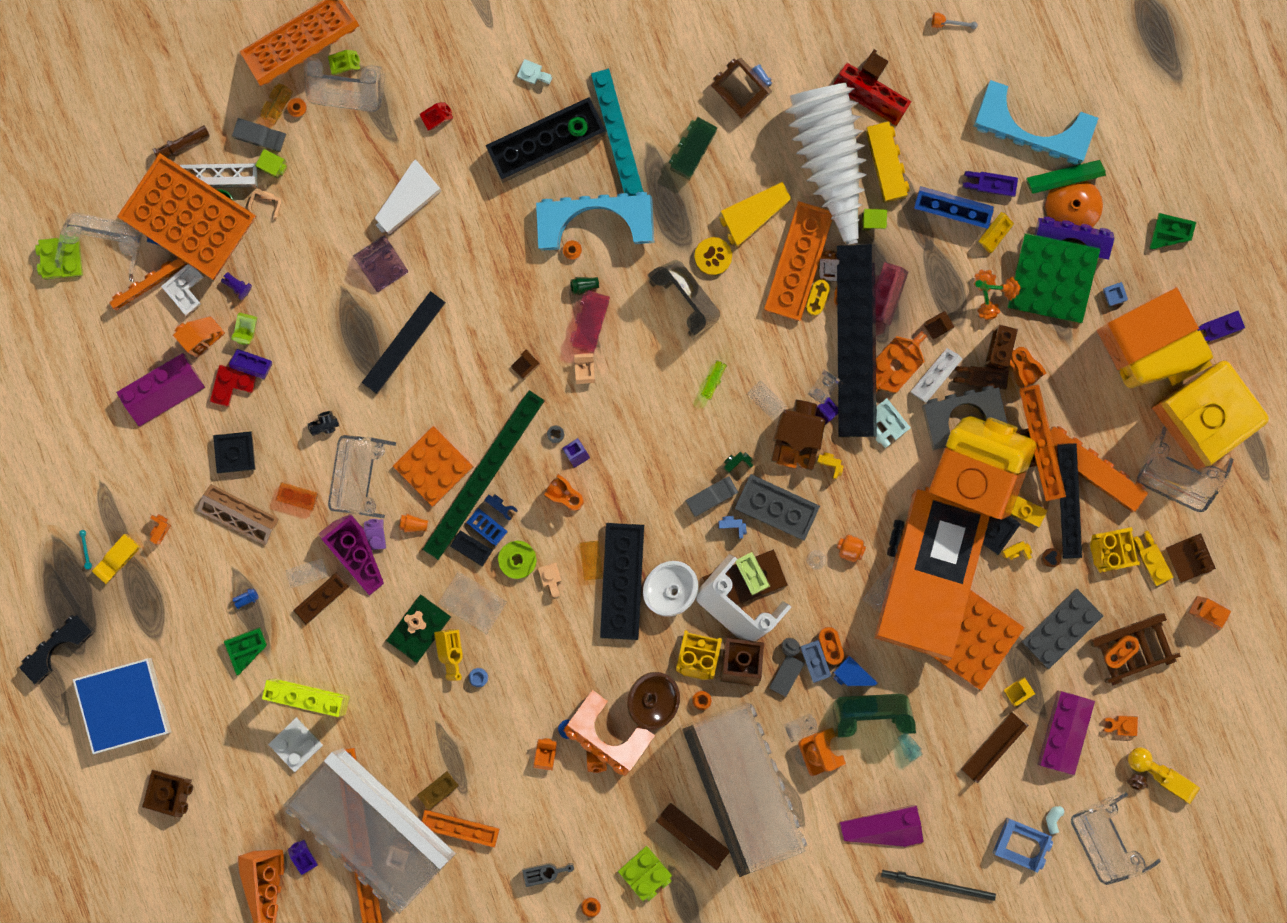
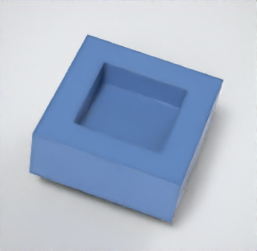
M1122 282L1103 288L1109 307L1128 300Z

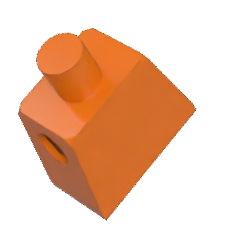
M1197 596L1188 613L1221 630L1231 611L1208 598Z

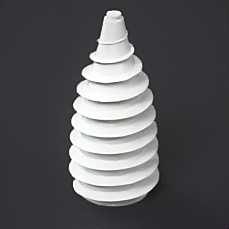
M841 83L791 95L792 106L785 112L794 114L796 119L788 125L798 128L799 134L792 140L800 141L803 145V148L796 154L806 155L808 160L801 168L810 169L813 173L806 181L816 182L819 189L813 194L822 195L825 201L822 207H828L832 215L831 219H834L843 241H846V245L858 243V221L860 220L858 219V207L862 205L858 203L859 193L865 190L859 187V179L867 174L858 172L859 165L866 161V159L858 157V150L865 145L856 143V136L863 132V130L854 129V122L861 116L852 115L851 110L859 102L849 100L848 93L854 88H849L846 83Z

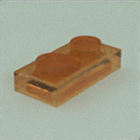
M281 482L276 501L313 511L319 493Z

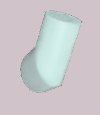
M1061 806L1051 808L1046 816L1050 835L1059 833L1057 821L1064 815V809Z

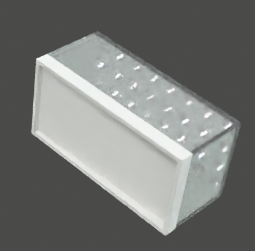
M343 748L331 752L284 804L286 807L285 811L292 818L296 816L301 821L300 825L306 831L311 830L315 834L314 838L321 845L325 843L330 848L328 850L330 854L335 858L340 857L344 861V867L350 872L355 871L359 875V881L365 886L367 884L373 888V894L379 899H385L388 902L387 907L394 913L396 911L401 913L409 906L456 854Z

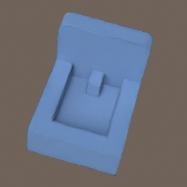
M734 516L722 517V520L718 521L719 529L738 528L739 539H743V535H747L746 523H742V519L734 520Z

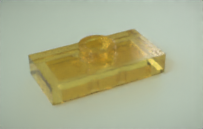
M599 540L581 542L580 552L584 581L603 579Z

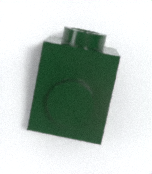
M740 451L735 457L730 455L724 461L726 465L723 469L729 474L741 461L751 468L753 466L751 463L753 459L746 452L743 454Z

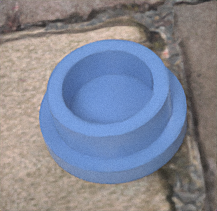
M482 668L473 669L469 674V682L474 687H482L488 681V674Z

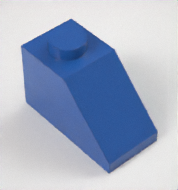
M847 656L833 671L835 674L833 678L841 686L843 684L846 686H875L877 684L850 656Z

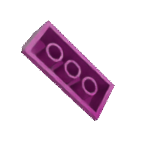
M181 353L116 393L128 413L140 427L201 391L205 386L188 357Z
M1057 691L1037 765L1075 775L1095 701L1067 692Z

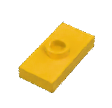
M1000 212L978 242L987 252L992 254L1014 223L1005 213Z
M1018 496L1011 515L1040 528L1048 510Z

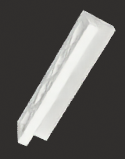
M256 163L180 165L184 169H193L197 173V178L213 188L257 187ZM245 168H253V176L242 177L240 173ZM207 169H213L217 173L214 177L202 176ZM225 169H232L236 173L233 177H223L221 175Z

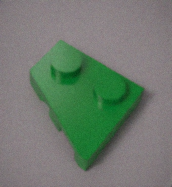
M1158 213L1149 249L1192 241L1196 222Z
M261 627L224 640L236 675H240L267 646Z

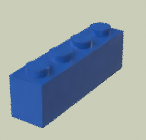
M920 186L914 209L988 229L994 206Z

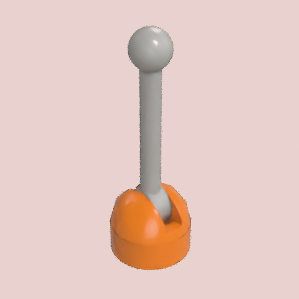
M934 12L932 16L931 26L933 28H941L945 24L968 26L972 29L978 27L977 22L967 23L946 20L943 14Z

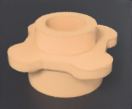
M416 611L415 614L404 617L410 633H414L418 629H425L426 623L423 622L422 612Z

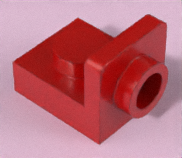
M445 102L436 103L419 114L428 131L433 130L445 121L453 119L452 110Z

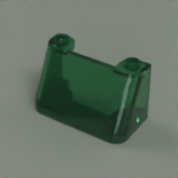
M904 694L846 696L837 698L833 703L835 736L838 738L854 735L857 731V721L891 719L892 723L896 724L899 732L904 734L916 733V724L910 699Z

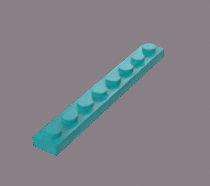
M608 68L591 73L623 192L627 193L628 196H636V193L644 191Z

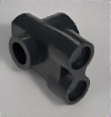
M332 411L322 412L317 415L319 421L307 423L308 430L312 436L322 432L325 434L332 433L336 430L335 427L339 426L338 420L333 416Z

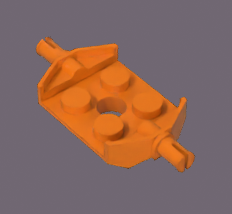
M921 331L912 340L896 336L876 358V392L883 390L897 393L925 362L919 347L921 342L927 337L924 332ZM893 360H897L901 364V368L898 371H894L890 367V363Z

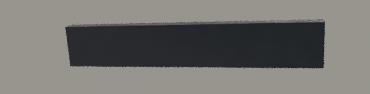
M430 291L362 381V384L378 394L446 302Z
M1077 443L1057 444L1058 465L1066 497L1060 498L1063 559L1082 558Z

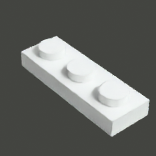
M946 348L912 389V394L927 403L961 362L962 358L960 355Z

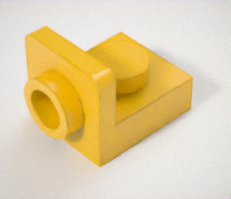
M1020 541L1002 550L1001 554L1003 558L1009 557L1011 560L1020 556L1019 552L1022 551L1025 559L1029 560L1032 558L1030 554L1033 552L1028 543L1025 544L1024 541Z

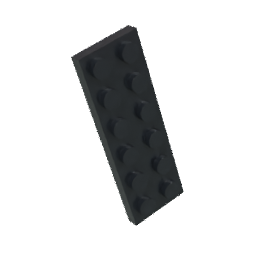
M606 523L600 638L638 640L644 525Z

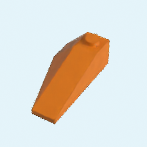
M283 850L252 851L238 856L239 874L253 923H276L278 911L276 901L278 893H281V886L279 884L285 869Z

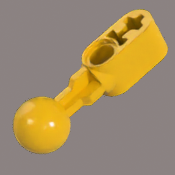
M1138 747L1129 753L1128 763L1134 771H1148L1162 787L1186 803L1191 804L1201 789L1175 770L1153 762L1152 754L1146 748Z

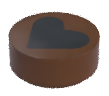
M1046 549L1042 553L1041 560L1047 567H1056L1061 562V554L1057 549Z

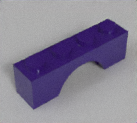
M1051 217L1038 218L1034 235L1058 240L1066 238L1079 239L1087 246L1100 248L1098 258L1108 260L1115 239L1114 233L1107 228L1095 229L1087 224L1079 226L1066 220L1062 222L1055 221Z

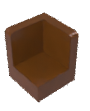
M873 49L861 71L878 80L887 66L888 60L876 54L877 50Z
M946 311L923 323L933 340L954 328Z
M526 349L521 354V357L511 365V368L525 380L540 363Z

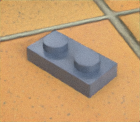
M819 640L800 646L813 683L832 677Z

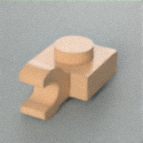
M557 563L538 568L543 587L549 585L553 598L560 596L557 583L562 582Z

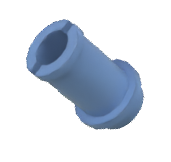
M761 64L752 68L768 87L772 85V79L768 78Z

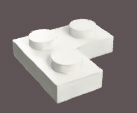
M187 264L161 287L181 311L188 316L201 305L189 289L204 277L196 268Z

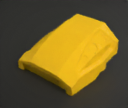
M1132 527L1092 535L1090 548L1093 563L1100 573L1140 565L1134 546Z
M685 630L676 671L684 676L701 680L714 679L722 638L714 639L688 633Z

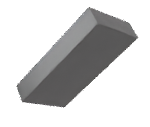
M786 656L769 688L787 697L804 663L792 656Z

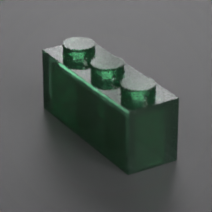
M697 117L696 121L692 120L687 128L689 131L687 137H682L678 144V147H680L677 154L674 153L669 161V164H671L670 170L691 180L718 127Z

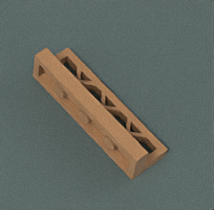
M212 484L203 494L197 510L264 545L268 543L271 532L279 518ZM205 502L212 505L214 510L204 507ZM222 512L228 513L231 518L227 519L223 516ZM239 521L245 522L248 527L241 526ZM259 529L265 532V537L259 535L256 530Z

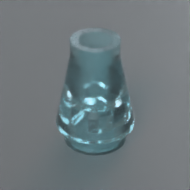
M907 732L897 738L905 759L908 758L909 762L923 755L921 752L922 748Z

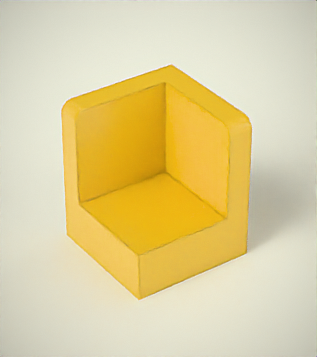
M1024 677L1004 689L1013 706H1018L1035 695V692Z

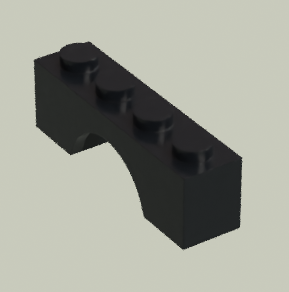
M71 615L64 622L66 625L62 629L57 628L50 634L52 637L50 640L40 643L33 655L29 654L21 661L23 664L19 668L34 684L42 682L53 671L51 655L58 645L64 642L82 645L96 632L81 615Z

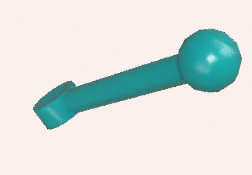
M80 530L79 536L82 538L86 561L84 567L85 569H91L92 563L89 561L85 539L86 531Z

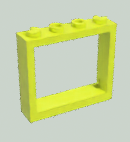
M279 679L266 680L262 696L263 700L335 717L346 715L350 698L347 695Z

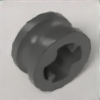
M557 425L550 427L547 432L548 439L553 443L561 442L565 435L564 430ZM553 429L561 431L559 439L556 437L554 439L551 438L550 435H553L551 433Z

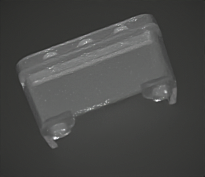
M81 213L69 214L60 233L55 257L57 268H61L65 245L78 242L81 234L119 241L120 251L125 255L132 256L129 281L133 282L143 234L123 221Z
M1163 426L1145 457L1137 476V482L1144 485L1147 489L1196 512H1204L1227 482L1234 459L1230 458L1223 469L1207 466L1202 472L1197 471L1168 457L1170 447L1167 443L1163 442L1167 427Z
M342 435L339 438L328 500V507L331 511L385 518L383 514L374 513L376 504L373 498L368 497L373 461L379 460L384 455L385 445L396 446V442L372 437Z
M1127 792L1106 798L1071 817L1073 829L1099 881L1105 885L1143 875L1161 862L1160 859L1145 863L1139 852H1127L1111 818L1118 813L1116 803L1128 796Z

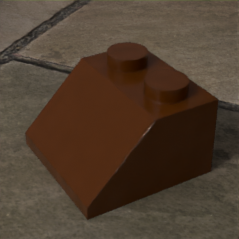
M726 638L721 662L720 682L758 686L762 678L764 643Z

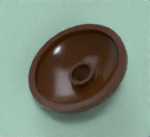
M661 672L644 674L635 681L629 691L627 699L629 715L642 728L650 730L662 728L676 715L680 704V692L676 682L670 676Z

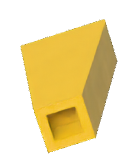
M783 182L720 211L721 216L719 220L721 225L727 227L729 231L727 237L731 245L735 244L736 248L742 245L790 202V195Z

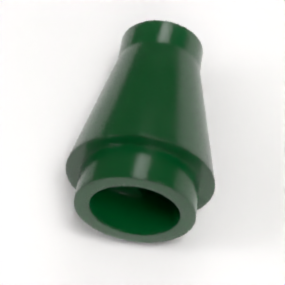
M575 277L571 279L572 294L579 296L598 289V277Z

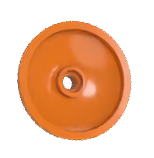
M1083 181L1051 189L1046 198L1045 209L1047 217H1051L1055 221L1062 222L1066 220L1073 222L1074 225L1081 226V224H1087L1093 228L1101 217L1103 202L1098 189L1091 182ZM1073 201H1078L1079 207H1075Z

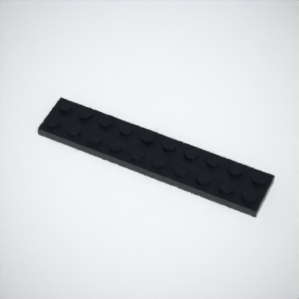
M875 244L837 246V259H839V264L837 265L838 437H877Z

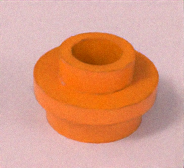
M293 98L289 101L287 109L290 115L301 117L305 114L307 106L302 99ZM295 104L300 105L299 110L293 109Z
M568 241L563 246V254L570 260L577 259L582 253L581 245L577 241ZM572 246L576 248L574 253L568 251Z
M698 691L694 694L692 702L698 710H706L710 707L712 699L709 693ZM700 697H704L706 699L704 704H700L698 702V699Z
M589 897L583 901L581 909L584 915L594 917L599 914L601 905L596 898ZM588 904H594L595 909L592 911L588 910Z

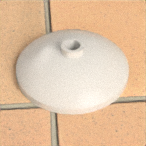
M668 561L654 568L645 580L643 587L645 603L654 613L660 616L678 615L687 610L694 602L698 593V579L695 572L683 562Z

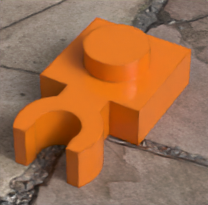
M781 445L776 464L794 469L798 464L801 468L806 469L807 465L803 461L805 458L809 459L810 455L803 454L800 456V451Z
M1117 716V721L1109 717L1104 718V721L1111 723V727L1108 729L1103 728V731L1112 732L1117 729V735L1137 736L1138 717Z

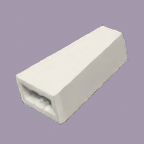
M416 159L412 162L375 217L378 222L375 225L382 233L386 231L390 235L441 192L440 187Z

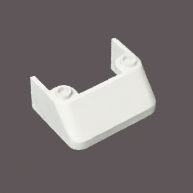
M729 554L698 589L696 601L738 639L757 641L777 625L790 610L791 606L783 601L772 614L761 613L755 620L747 615L726 596L732 589V581L725 573L737 560L735 556Z

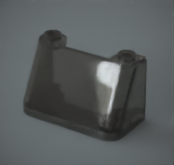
M673 260L647 274V281L652 287L663 286L665 289H668L674 284L694 309V312L687 318L688 334L693 340L718 322L720 317L718 308L682 262Z

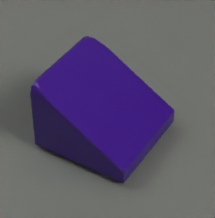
M828 397L817 406L815 416L822 417L826 425L838 415V407Z
M578 438L562 448L574 468L590 459Z

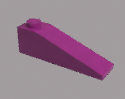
M915 804L840 822L844 841L903 847L924 842L921 821Z

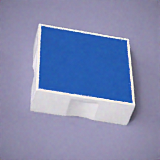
M152 658L73 679L93 754L171 733L165 706L159 695V684Z

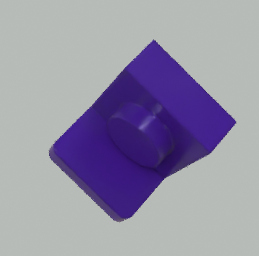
M305 840L294 843L288 849L290 859L301 875L318 866Z

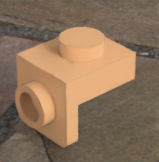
M580 353L574 355L576 384L595 383L593 354Z

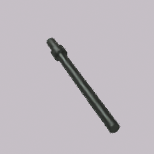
M882 870L881 877L896 880L897 883L904 884V882L992 901H995L996 893L906 875V872Z

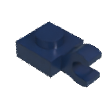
M488 494L485 498V501L502 513L507 520H512L507 514L509 510L518 512L514 506H504L502 504L504 500L496 494L493 497Z

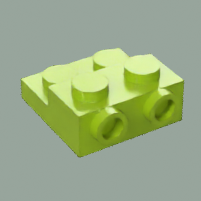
M79 237L38 240L39 244L35 245L36 255L40 256V263L37 264L38 275H42V278L45 280L83 276Z
M647 845L618 870L619 874L642 901L645 899L650 901L657 895L656 890L660 886L665 888L672 881L670 879L672 877L670 871Z

